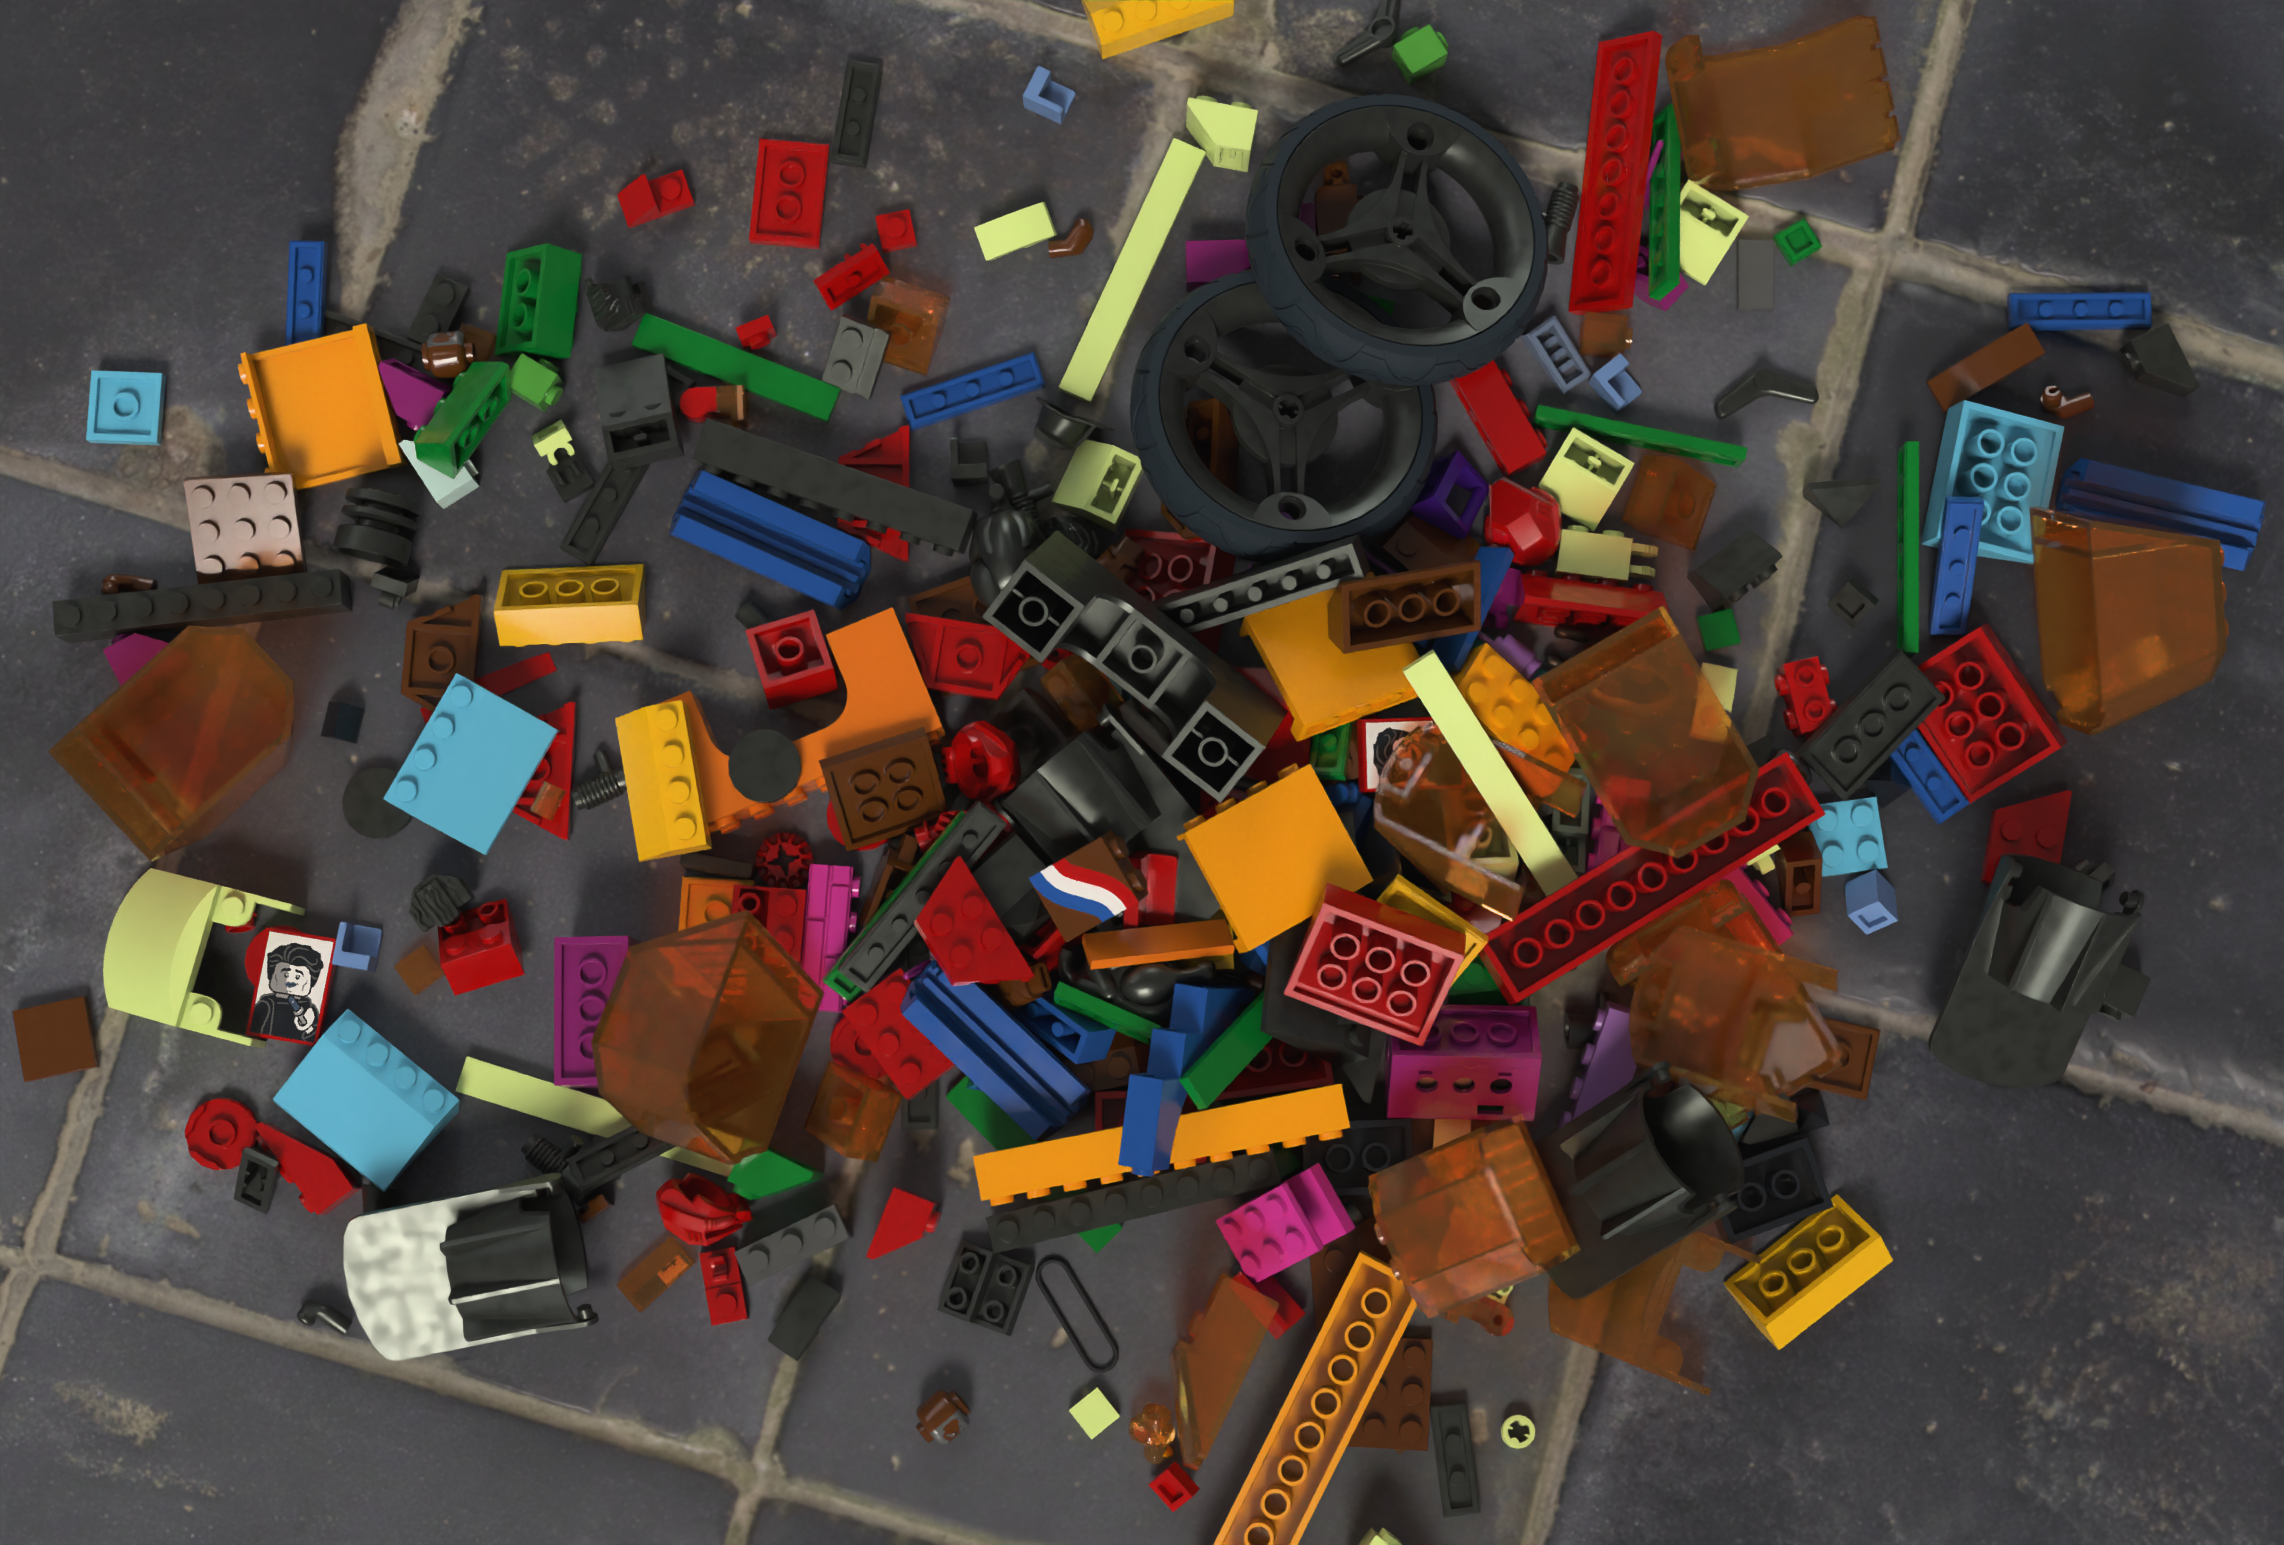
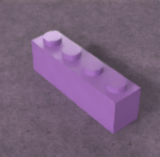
M1606 1001L1604 1010H1597L1592 1024V1030H1595L1596 1034L1593 1043H1586L1581 1064H1584L1585 1067L1581 1078H1574L1569 1098L1574 1100L1570 1112H1563L1558 1129L1632 1081L1652 1022L1648 1013L1610 1001Z

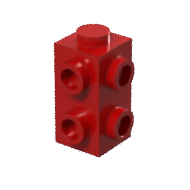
M1818 656L1783 664L1776 669L1777 675H1774L1777 694L1779 696L1783 695L1786 709L1783 710L1785 726L1788 731H1793L1794 738L1805 736L1806 741L1837 710L1836 702L1833 698L1829 699L1826 685H1829L1827 668L1824 664L1820 665Z

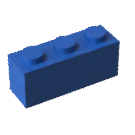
M1051 978L1052 987L1049 991L1043 992L1039 999L1033 1000L1011 1013L1016 1019L1075 1064L1105 1059L1116 1033L1114 1029L1055 1004L1054 992L1058 983Z

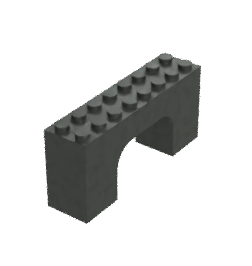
M1059 531L1054 532L1022 562L982 616L1040 663H1043L1055 649L1071 651L1089 661L1153 711L1166 724L1172 734L1173 740L1161 757L1220 803L1266 747L1288 712L1287 709Z

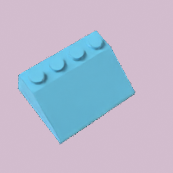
M1963 400L1948 408L1921 544L1939 549L1945 496L1982 497L1985 502L1977 556L2037 564L2064 426Z
M456 673L383 799L424 823L487 855L559 730L472 680Z
M349 1009L321 1036L273 1098V1101L384 1193L457 1115L460 1102L457 1097Z

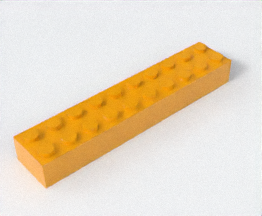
M1342 1084L1322 1086L1181 1114L1173 1141L1170 1164L1173 1163L1174 1169L1178 1170L1197 1166L1196 1158L1210 1156V1161L1213 1163L1233 1159L1232 1151L1246 1149L1247 1155L1269 1152V1144L1282 1142L1283 1147L1289 1148L1307 1144L1305 1138L1307 1136L1318 1134L1321 1141L1343 1137L1342 1129L1350 1128ZM1123 1126L973 1156L981 1201L990 1199L991 1206L1015 1201L1014 1194L1027 1192L1028 1199L1050 1195V1187L1063 1185L1064 1192L1086 1188V1180L1100 1178L1101 1184L1122 1181V1173L1132 1171V1167L1118 1165ZM1160 1170L1154 1171V1174L1160 1173Z
M1362 1250L1359 1252L1213 1545H1298L1426 1289V1283Z

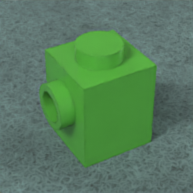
M1430 24L1422 29L1414 27L1401 36V41L1393 46L1391 58L1409 86L1445 65L1448 55L1447 51L1449 50L1443 35L1440 32L1435 33Z
M521 353L510 370L511 392L543 412H546L549 405L554 406L559 401L563 393L562 385L564 383L556 374L559 369L542 358L536 362Z

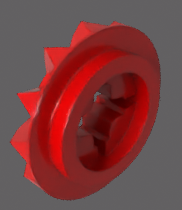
M776 833L765 839L756 852V869L762 880L771 887L793 889L803 884L809 877L810 864H813L811 848L804 839L794 833ZM781 846L788 856H799V859H794L793 862L789 863L788 876H786L785 871H783L780 865H769V863L780 858Z

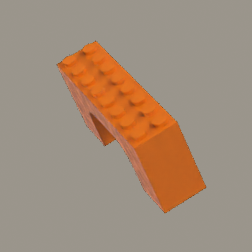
M893 607L826 634L846 684V705L840 717L833 724L792 742L796 746L802 760V774L797 787L777 802L758 803L749 800L734 787L729 776V756L721 752L702 704L691 690L658 703L683 700L688 706L710 834L719 830L722 834L737 830L742 827L740 821L754 816L755 820L766 818L775 813L774 807L786 802L789 807L800 804L808 799V793L821 789L822 793L828 792L819 760L922 727L926 731L931 749L941 744L940 739L946 737L945 731Z

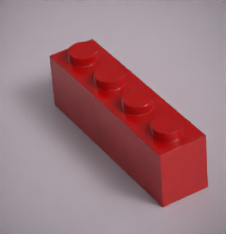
M1493 360L1475 372L1449 381L1503 476L1511 478L1544 459L1547 453L1545 451L1547 442L1539 429L1533 430L1527 419L1530 417L1528 408L1521 398L1516 400L1510 390L1512 381L1504 368L1498 369Z

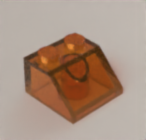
M883 276L872 294L866 321L877 325L880 329L893 332L883 362L927 376L944 329L951 297Z
M1644 455L1622 521L1642 534L1695 551L1717 485L1679 458Z
M1077 654L1061 660L1040 679L1041 690L1076 737L1087 730L1094 735L1102 727L1097 721L1096 716L1102 712L1101 707L1105 703L1114 707L1118 713L1128 706L1107 676Z
M828 1062L803 1129L844 1157L878 1162L903 1095L878 1079L837 1063Z

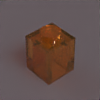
M1585 312L1581 320L1578 353L1582 356L1611 359L1619 353L1623 355L1625 349L1631 348L1633 328H1627L1628 316Z

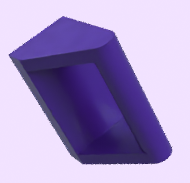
M1456 450L1432 462L1427 481L1410 510L1417 518L1459 539H1464L1489 492V485L1463 455ZM1454 484L1472 492L1460 518L1445 502Z

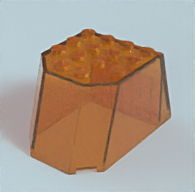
M2038 506L2029 507L2042 683L2045 691L2053 690L2061 710L2056 713L2059 724L2089 736L2097 735L2212 681L2227 650L2226 639L2229 636V626L2224 616V602L2227 598L2225 584L2222 582L2221 568L2224 564L2225 556L2220 540L2155 524Z
M1664 605L1531 681L1627 845L1642 847L1680 858L1746 820L1759 767L1734 718L1681 628Z
M189 625L48 752L150 861H154L205 839L287 765L293 734L295 682L244 628Z
M750 911L734 913L630 946L591 1040L599 1094L640 1133L717 1161L735 1165L742 1162L741 1159L750 1155L766 1152L824 992Z
M1522 1114L1479 1128L1368 1176V1189L1372 1198L1374 1216L1377 1221L1374 1224V1228L1381 1244H1387L1392 1259L1389 1260L1392 1273L1398 1281L1402 1280L1404 1287L1415 1300L1420 1311L1424 1312L1428 1318L1545 1273L1581 1251Z

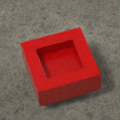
M909 209L875 216L883 253L917 246Z
M768 315L735 327L744 349L749 347L751 349L765 347L771 343L772 338L777 337Z
M1176 1461L1148 1484L1172 1512L1191 1499L1200 1489Z

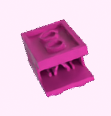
M1319 1163L1257 1195L1216 1220L1223 1237L1229 1244L1243 1272L1253 1285L1322 1250L1325 1244L1356 1228Z

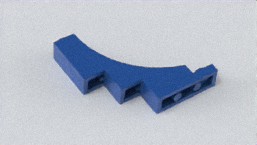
M1175 983L1169 1028L1152 1029L1147 1073L1130 1074L1118 1165L1132 1167V1174L1149 1177L1154 1176V1171L1169 1169L1175 1132L1187 1096V1091L1179 1079L1236 1020L1237 1009L1240 1008V1003H1252L1254 1001L1255 988L1226 983Z

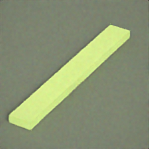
M1176 138L1173 139L1059 385V391L1086 403H1092L1206 156V151Z
M1429 651L1402 668L1408 681L1545 895L1552 894L1578 878L1435 651Z
M468 1056L455 1090L456 1092L606 1138L653 1115L577 1090L554 1086V1083ZM706 1131L660 1156L729 1177L744 1143Z

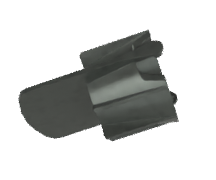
M1108 703L1101 707L1102 712L1096 716L1097 721L1102 727L1094 735L1089 730L1085 731L1033 773L1012 794H1007L1003 799L998 797L993 802L997 811L1010 822L1015 831L1035 851L1046 866L1056 863L1098 839L1108 831L1113 830L1114 834L1125 842L1129 852L1128 857L1137 850L1172 854L1179 857L1175 924L1207 921L1221 907L1184 839L1178 841L1176 837L1186 831L1183 826L1184 823L1200 814L1148 753L1120 714ZM1107 919L1098 924L1097 927L1101 932L1123 930V923L1116 927ZM1144 925L1142 928L1153 927V925Z
M2018 853L2002 854L1963 946L1962 952L1965 955L1930 1034L1928 1049L1940 1063L1957 1073L1986 1084L2007 1087H2043L2057 1082L2066 1071L2090 1014H2097L2103 1004L2138 921L2142 916L2140 911L2144 905V893L2139 890L2124 891L2119 898L2120 904L2124 906L2122 912L2110 913L2102 911L2099 908L2103 883L2099 880L2042 858Z
M1668 1060L1649 1067L1620 1090L1519 1154L1512 1163L1511 1180L1518 1212L1527 1238L1552 1280L1563 1293L1572 1299L1586 1298L1690 1234L1737 1208L1735 1201L1730 1202L1729 1196L1743 1190L1744 1187L1742 1156L1731 1129L1713 1102L1694 1084H1686L1661 1097L1648 1094L1655 1089L1652 1082L1653 1078H1656L1658 1084L1666 1083L1672 1079L1668 1070L1671 1067ZM1715 1204L1716 1208L1712 1210L1711 1207Z
M549 1173L498 1187L362 1213L351 1218L343 1236L344 1272L348 1295L359 1323L374 1348L386 1359L400 1361L537 1333L583 1328L599 1321L598 1313L593 1312L591 1304H583L577 1307L578 1315H575L566 1298L568 1295L588 1288V1272L578 1218L569 1192L562 1181L561 1174Z

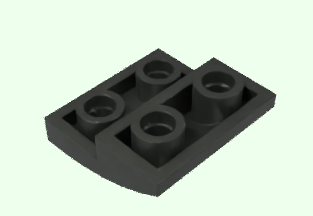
M961 1241L937 1310L1011 1336L1035 1266Z

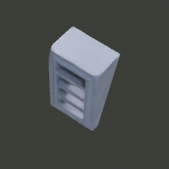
M1555 315L1543 319L1520 335L1528 350L1561 394H1565L1592 375ZM1549 331L1552 336L1540 343L1538 337ZM1557 342L1560 348L1548 355L1545 350ZM1566 354L1569 359L1555 367L1553 362ZM1574 365L1578 371L1564 380L1560 374Z

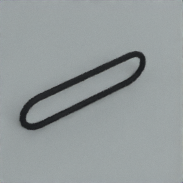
M1048 1258L1041 1262L1036 1270L1035 1279L1037 1285L1083 1362L1090 1370L1096 1373L1110 1371L1116 1366L1119 1358L1117 1345L1070 1267L1059 1258ZM1051 1263L1061 1265L1074 1284L1113 1350V1359L1108 1366L1096 1367L1087 1358L1042 1283L1041 1272L1046 1265Z

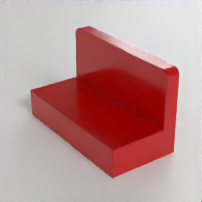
M1135 851L1128 858L1134 868L1139 869L1143 873L1147 881L1146 889L1149 894L1138 903L1124 910L1123 930L1142 928L1144 925L1162 926L1175 924L1179 857L1172 854Z
M1239 1271L1228 1284L1276 1340L1306 1314L1272 1275L1253 1285L1243 1271Z

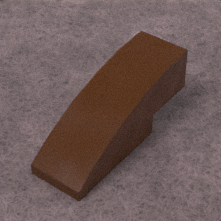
M2027 322L1927 381L1926 385L1943 413L1948 411V408L1978 395L2003 381L2009 375L2035 362L2046 352Z

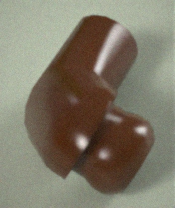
M1085 218L1077 219L1066 239L1048 241L1049 257L1057 258L1082 254L1093 239L1094 228L1091 222Z
M2057 386L2046 387L2040 398L2045 410L2061 418H2069L2094 408V400L2089 392L2069 399L2062 394V391Z
M109 574L102 580L101 593L102 595L120 594L121 591L155 590L158 584L156 579L142 576Z

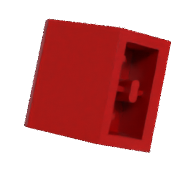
M734 885L727 957L801 965L808 891L803 889Z
M507 898L495 902H487L479 907L462 911V914L452 923L443 927L438 925L440 965L455 996L525 975L523 952Z

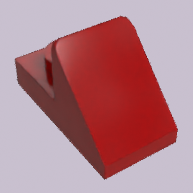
M682 169L650 181L646 174H642L617 194L629 228L695 206Z

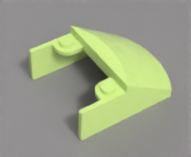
M150 868L125 896L109 931L103 965L104 988L109 1008L248 1046L265 1048L267 1041L219 1029L223 1015L221 1005L211 997L193 993V988L213 922L234 927L242 926L251 919L256 903L304 916L305 909L221 885Z

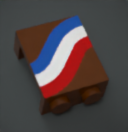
M1113 830L1108 831L1098 839L1056 863L1045 867L1029 878L1065 942L1072 940L1138 903L1149 894L1146 889L1147 881L1143 873L1139 869L1134 868L1128 858L1129 852L1122 838L1116 836Z

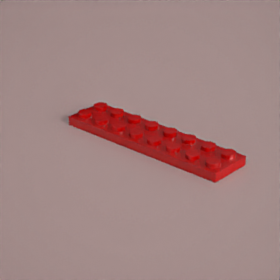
M1654 30L1598 43L1568 312L1575 315L1633 308L1663 36Z

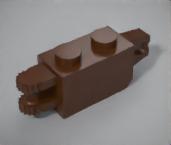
M1346 162L1332 163L1324 168L1323 186L1315 192V201L1313 202L1315 203L1317 236L1345 228L1350 213L1363 198V195H1357L1356 183L1351 184ZM1347 248L1325 252V255L1329 257L1347 253L1348 251ZM1350 272L1353 285H1360L1362 282L1361 273ZM1341 273L1330 274L1331 278L1341 281Z
M904 833L897 850L889 848L887 855H882L858 919L859 924L864 927L920 860L914 857L918 846L916 837Z

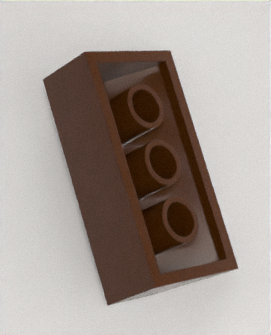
M1472 560L1339 582L1327 604L1328 638L1343 654L1480 631L1481 562L1479 560Z

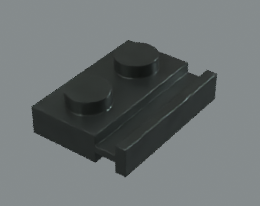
M848 314L842 315L821 381L852 394L857 393L869 400L873 395L893 332L880 329L877 325Z

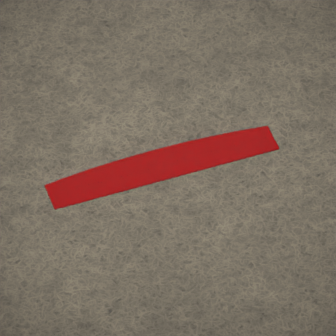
M548 652L478 678L476 683L501 696L553 673L557 669ZM423 707L420 709L425 724H427L433 713Z

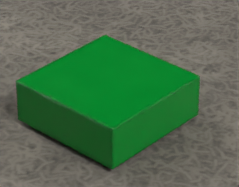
M1804 217L1772 237L1790 267L1818 252L1823 247Z
M1732 608L1699 616L1695 619L1705 653L1741 643Z

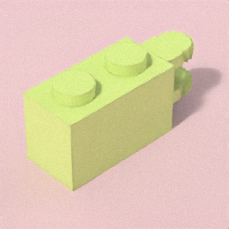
M1571 525L1567 527V530L1562 529L1560 545L1555 552L1552 577L1562 578V575L1565 574L1578 575L1583 577V582L1597 583L1599 579H1608L1619 582L1618 586L1620 587L1625 585L1628 577L1655 578L1656 569L1649 566L1630 565L1631 555L1646 558L1656 557L1658 555V547L1633 543V538H1625L1624 533L1620 531L1605 530L1603 534L1589 533V528Z

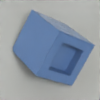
M1037 66L1023 94L1024 108L1062 125L1075 99V92L1051 81V71Z
M1621 353L1594 373L1588 382L1615 415L1642 393L1639 386L1625 371L1629 363Z
M1876 869L1846 882L1847 916L1866 935L1898 921L1895 889Z
M340 922L332 964L340 967L376 972L383 931L377 928Z

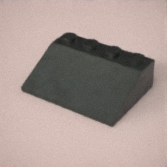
M1312 916L1270 939L1260 1031L1335 1066L1368 1059L1371 1027L1364 1024L1336 1025L1334 1013L1284 995V989Z

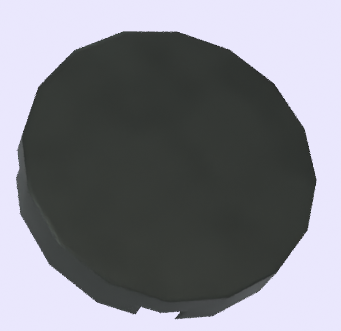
M757 730L743 736L733 747L728 760L729 776L734 787L745 798L758 803H774L786 797L797 787L802 774V760L796 746L785 735L772 730Z
M384 767L368 768L355 775L346 786L342 798L343 814L348 824L359 834L373 839L391 838L402 831L404 827L406 828L412 821V815L383 799L398 772Z

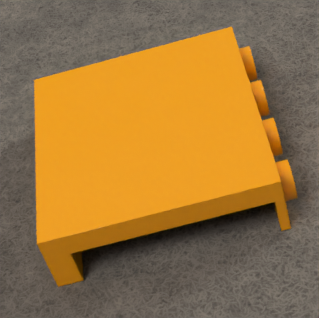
M367 323L352 326L353 330L267 351L254 354L240 353L242 363L238 364L239 374L243 384H248L251 398L247 399L248 410L252 419H257L260 430L259 433H256L257 445L261 454L266 453L269 467L265 468V473L294 471L297 491L408 465L406 455L399 445L402 440L394 408L378 369L381 357L374 329Z
M1370 571L1365 578L1375 577V575ZM1337 587L1245 616L1239 631L1241 638L1250 635L1295 720L1290 730L1297 742L1419 697L1402 671V668L1420 658L1412 642L1343 654L1328 638L1327 604Z
M1294 763L1277 772L1279 780L1270 785L1263 780L1246 789L1248 797L1239 802H1236L1234 797L1214 807L1217 814L1206 820L1203 814L1183 824L1186 831L1176 836L1178 841L1184 839L1232 926L1237 936L1233 943L1239 954L1256 948L1312 916L1327 882L1355 892L1374 881L1311 764L1299 768Z

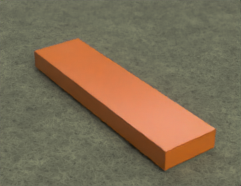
M1226 919L1083 934L1082 939L1090 970L1233 954L1235 947Z

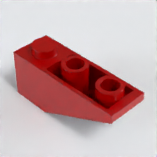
M260 1122L254 1126L260 1134L257 1137L258 1143L269 1155L273 1153L281 1163L278 1166L280 1174L289 1184L293 1182L302 1193L299 1195V1199L310 1213L316 1212L317 1215H327L362 1189L340 1158L271 1123Z

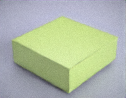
M1098 1387L1069 1409V1412L1091 1440L1120 1417V1414Z

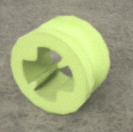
M1511 1416L1502 1424L1501 1437L1512 1448H1525L1534 1440L1535 1427L1526 1416ZM1514 1421H1517L1519 1426L1526 1425L1528 1429V1434H1523L1526 1439L1520 1443L1517 1438H1510L1508 1435V1429H1513L1510 1424Z

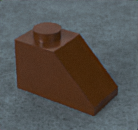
M1812 831L1794 833L1778 843L1780 849L1775 851V866L1782 910L1789 917L1820 913L1823 858Z

